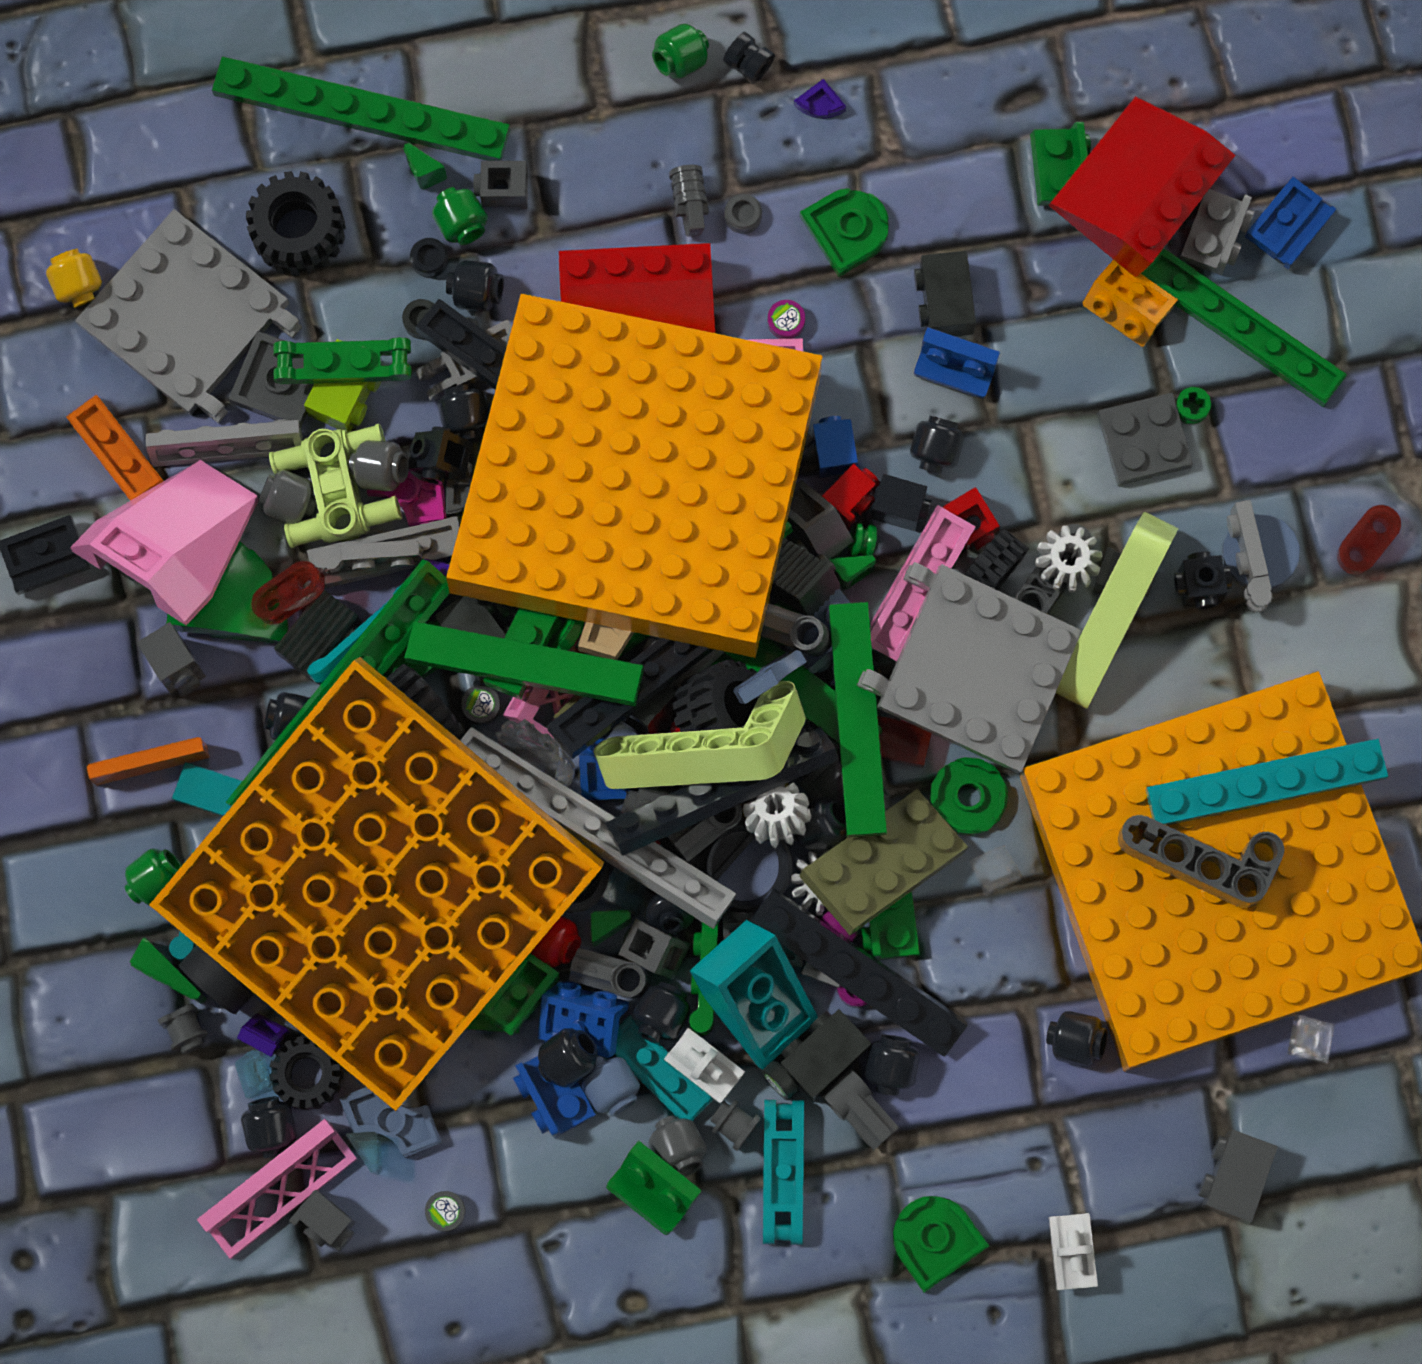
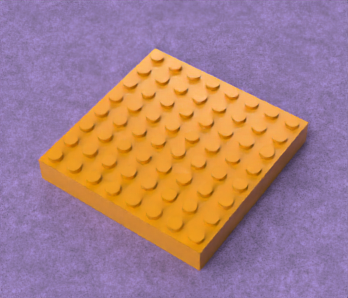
M521 294L446 577L449 592L451 594L756 658L821 377L823 355Z
M359 657L349 665L150 903V906L396 1111L601 870L604 861L365 660Z
M1319 671L1025 767L1020 773L1019 777L1124 1072L1422 973V945L1362 784L1167 825L1238 860L1246 844L1256 834L1267 831L1280 837L1284 844L1283 858L1267 893L1251 908L1236 907L1126 854L1119 846L1118 834L1127 819L1135 815L1152 818L1145 791L1147 787L1347 745ZM1136 828L1134 832H1131L1134 843L1139 844L1144 839L1141 828ZM1157 836L1149 851L1154 853L1155 848L1163 838ZM1264 843L1255 844L1254 853L1256 857L1261 861H1271L1273 858L1271 848ZM1175 844L1165 846L1164 853L1167 859L1172 862L1183 861L1184 853L1181 847ZM1205 861L1201 863V872L1207 879L1216 880L1220 877V869L1214 862ZM1246 878L1238 880L1237 887L1240 894L1245 897H1254L1257 890L1254 882Z

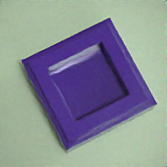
M256 1013L241 1027L237 1039L272 1057L278 1048L280 1049L287 1041L291 1031Z

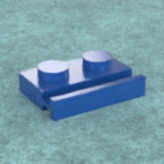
M1292 177L1247 231L1245 238L1273 259L1277 258L1289 270L1334 215L1336 208L1328 206L1322 201L1323 198L1295 177Z

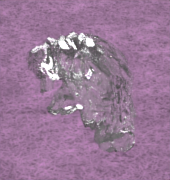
M526 719L520 723L508 720L501 726V732L497 731L495 733L499 745L566 787H569L575 776V765L569 754L551 735L542 734L535 728L534 724Z

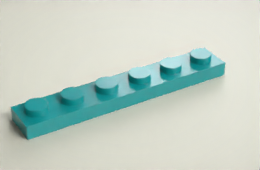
M1378 738L1150 786L1145 791L1152 819L1167 826L1385 780L1389 776Z

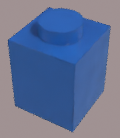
M828 416L820 419L819 423L813 424L812 437L814 439L819 478L843 475L853 463L858 467L851 418L842 420L841 416Z

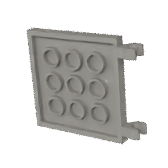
M175 209L172 210L75 320L79 327L190 416L197 408H200L218 424L228 411L224 408V404L210 394L250 349L256 332L264 333L273 323L293 339L302 329V326L298 324L299 320L285 310L289 305V301L283 294Z
M914 562L913 565H909L903 580L928 592L890 679L888 680L881 674L867 669L866 672H862L856 686L881 697L877 706L878 709L1011 771L1021 773L1082 630L943 564L938 566L936 573H933L929 568Z

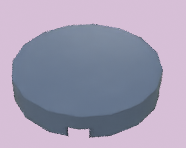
M1254 514L1271 588L1274 589L1280 587L1293 575L1299 562L1300 546L1294 531L1284 521L1272 515ZM1228 532L1222 544L1224 566H1229L1232 579L1238 585L1246 588L1248 586L1246 575L1239 574L1236 564V553L1240 552L1237 538H1231Z

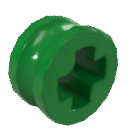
M1189 387L1180 393L1176 401L1180 420L1190 425L1199 424L1205 420L1211 408L1210 396L1205 390L1199 387ZM1189 398H1195L1196 404H1202L1203 408H1199L1197 414H1191L1190 408L1183 407V404H1187Z
M855 522L850 531L854 542L848 545L849 556L856 557L858 554H862V556L873 555L877 540L876 526L868 525L866 528H863L861 523Z

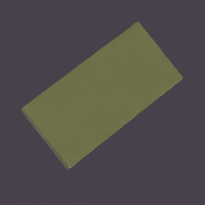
M918 789L885 811L887 835L846 838L802 869L799 875L849 935H852L955 861L968 848Z

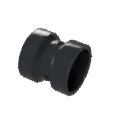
M744 31L729 46L724 55L723 62L733 69H740L743 72V77L750 83L755 84L769 70L775 59V54L766 47L760 48L755 44V38Z

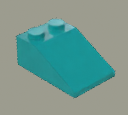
M748 920L744 921L690 970L705 1000L755 1064L762 1070L780 1055L791 1042L803 1034L818 1018L777 937Z

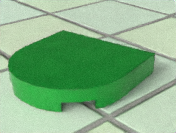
M849 188L840 189L799 212V217L838 277L878 254L888 237L889 218L887 211L881 201L870 193L850 190Z
M926 1196L912 1201L901 1211L894 1224L893 1244L895 1251L923 1293L989 1247L966 1212L957 1203L939 1196Z

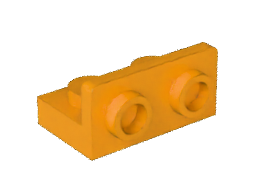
M1113 260L1094 281L1082 304L1085 308L1143 347L1149 341L1154 330L1173 309L1178 299L1142 274L1135 278Z

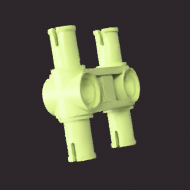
M380 424L348 432L346 429L333 431L318 429L309 437L304 438L299 446L269 452L270 465L274 475L280 470L290 472L305 467L308 468L311 475L319 513H317L315 518L284 525L286 539L291 548L321 539L328 543L358 539L361 535L370 531L371 526L394 520H402L401 508L396 496L364 505L361 502L355 477L349 471L350 456L352 453H356L361 443L366 440L386 441ZM335 443V449L331 455L320 457V451L325 444ZM345 514L351 515L349 525L342 530H337L336 522L338 518Z

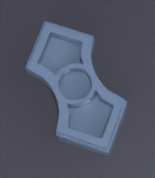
M791 649L760 668L756 674L735 687L733 692L740 703L746 704L779 684L781 679L807 661L800 650Z
M367 1087L339 1098L354 1136L363 1133L383 1135L397 1145L404 1158L442 1144L427 1105L414 1108L400 1106L395 1111Z

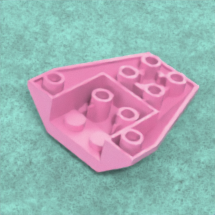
M199 460L96 520L71 546V550L100 570L107 562L151 590L158 608L184 625H187L212 599L259 499L253 492L202 460Z

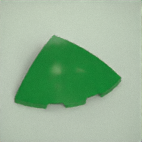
M240 541L212 599L187 625H184L169 614H167L166 624L170 622L176 631L210 634L212 638L279 643L289 630L285 601L272 577V572L254 550L249 549Z

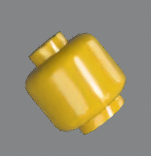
M78 248L50 259L52 265L47 268L46 277L57 301L61 303L72 301L74 308L95 299L93 293L101 287L102 280L90 254L80 253Z

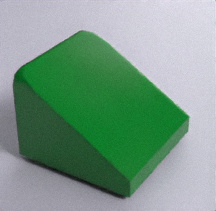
M410 143L404 145L403 150L406 160L420 189L425 190L447 179L445 167L440 162Z
M873 555L829 559L836 567L834 574L840 582V587L843 591H847L874 572L876 562Z
M628 910L595 911L591 913L593 947L631 924V912Z

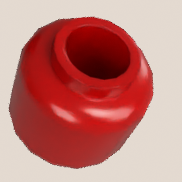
M561 916L530 953L553 968L570 963L581 945L577 925L566 917Z

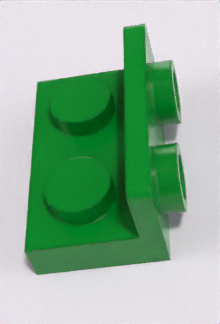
M1075 122L1070 129H1034L1030 134L1038 206H1048L1090 154L1091 139L1089 134H1085L1084 122Z
M912 891L868 922V928H861L863 950L866 952L871 951V955L877 960L919 956Z
M639 1140L629 1151L621 1167L606 1184V1188L664 1235H669L690 1210L702 1191Z

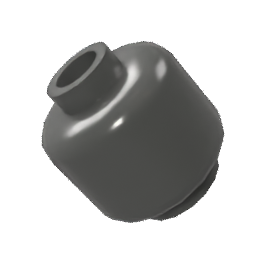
M366 440L358 446L356 453L351 454L349 471L362 489L393 491L399 487L400 483L406 480L409 472V460L407 454L402 451L397 443Z
M286 470L278 471L275 476L268 475L258 501L263 504L265 515L287 524L298 523L303 516L311 518L317 504L315 496L312 495V482Z
M668 1116L656 1123V1130L649 1138L648 1145L650 1150L684 1177L699 1170L703 1166L702 1160L706 1156L707 1147L696 1124L690 1119H677L676 1116Z

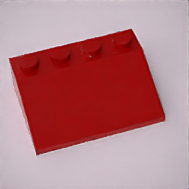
M1135 96L1048 206L1136 278L1155 260L1236 155L1207 131Z
M711 243L559 251L561 302L715 333Z

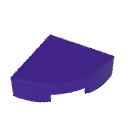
M824 79L794 100V106L799 111L814 118H832L846 112V105Z

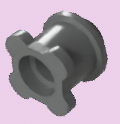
M194 1004L186 1005L158 1019L159 1025L163 1029H167L173 1042L170 1045L171 1050H181L183 1055L201 1048L204 1045L202 1039L208 1035L207 1030L201 1029L196 1018L199 1011Z
M736 1100L731 1105L724 1101L710 1119L716 1125L712 1132L714 1134L717 1131L734 1143L732 1148L738 1151L759 1123L761 1117L757 1114L754 1118L736 1106L738 1104Z

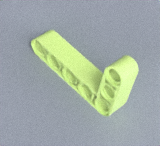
M1143 512L1077 641L1056 694L1088 709L1179 528L1147 512Z
M779 681V684L760 695L744 728L616 736L598 743L593 752L604 782L610 789L764 780L777 775L783 769L803 728L806 717L794 683Z

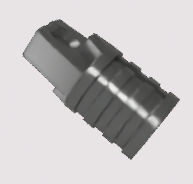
M694 164L678 166L669 172V178L672 181L671 187L673 190L676 217H682L686 237L700 236L705 229L703 215H708L709 213L708 201L705 196L706 191L703 185V170L701 166Z

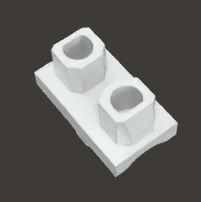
M690 1028L685 1031L680 1040L664 1058L668 1064L720 1104L745 1073V1071Z
M1090 1214L1048 1217L1056 1290L1097 1287Z

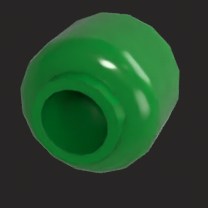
M679 24L660 34L655 40L654 50L652 51L654 64L663 75L674 79H682L701 69L707 63L709 42L701 30H696L689 24Z
M450 187L437 196L436 200L438 202L433 207L432 218L448 242L459 243L464 246L476 241L484 234V226L487 223L488 216L471 190H457L455 187Z
M151 848L126 867L125 878L127 884L124 886L125 891L135 903L140 904L144 902L150 906V903L182 865L169 850L164 849L161 851Z

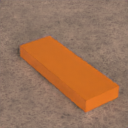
M97 394L66 416L130 501L163 482V479Z
M195 737L90 763L86 767L89 779L98 786L183 765L185 762L191 763L207 759L210 756L207 744L202 738Z

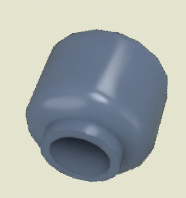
M599 1056L596 1060L595 1069L582 1079L581 1087L598 1113L609 1112L611 1117L638 1101L636 1094L640 1089V1083L623 1058L614 1057L608 1060L606 1057Z

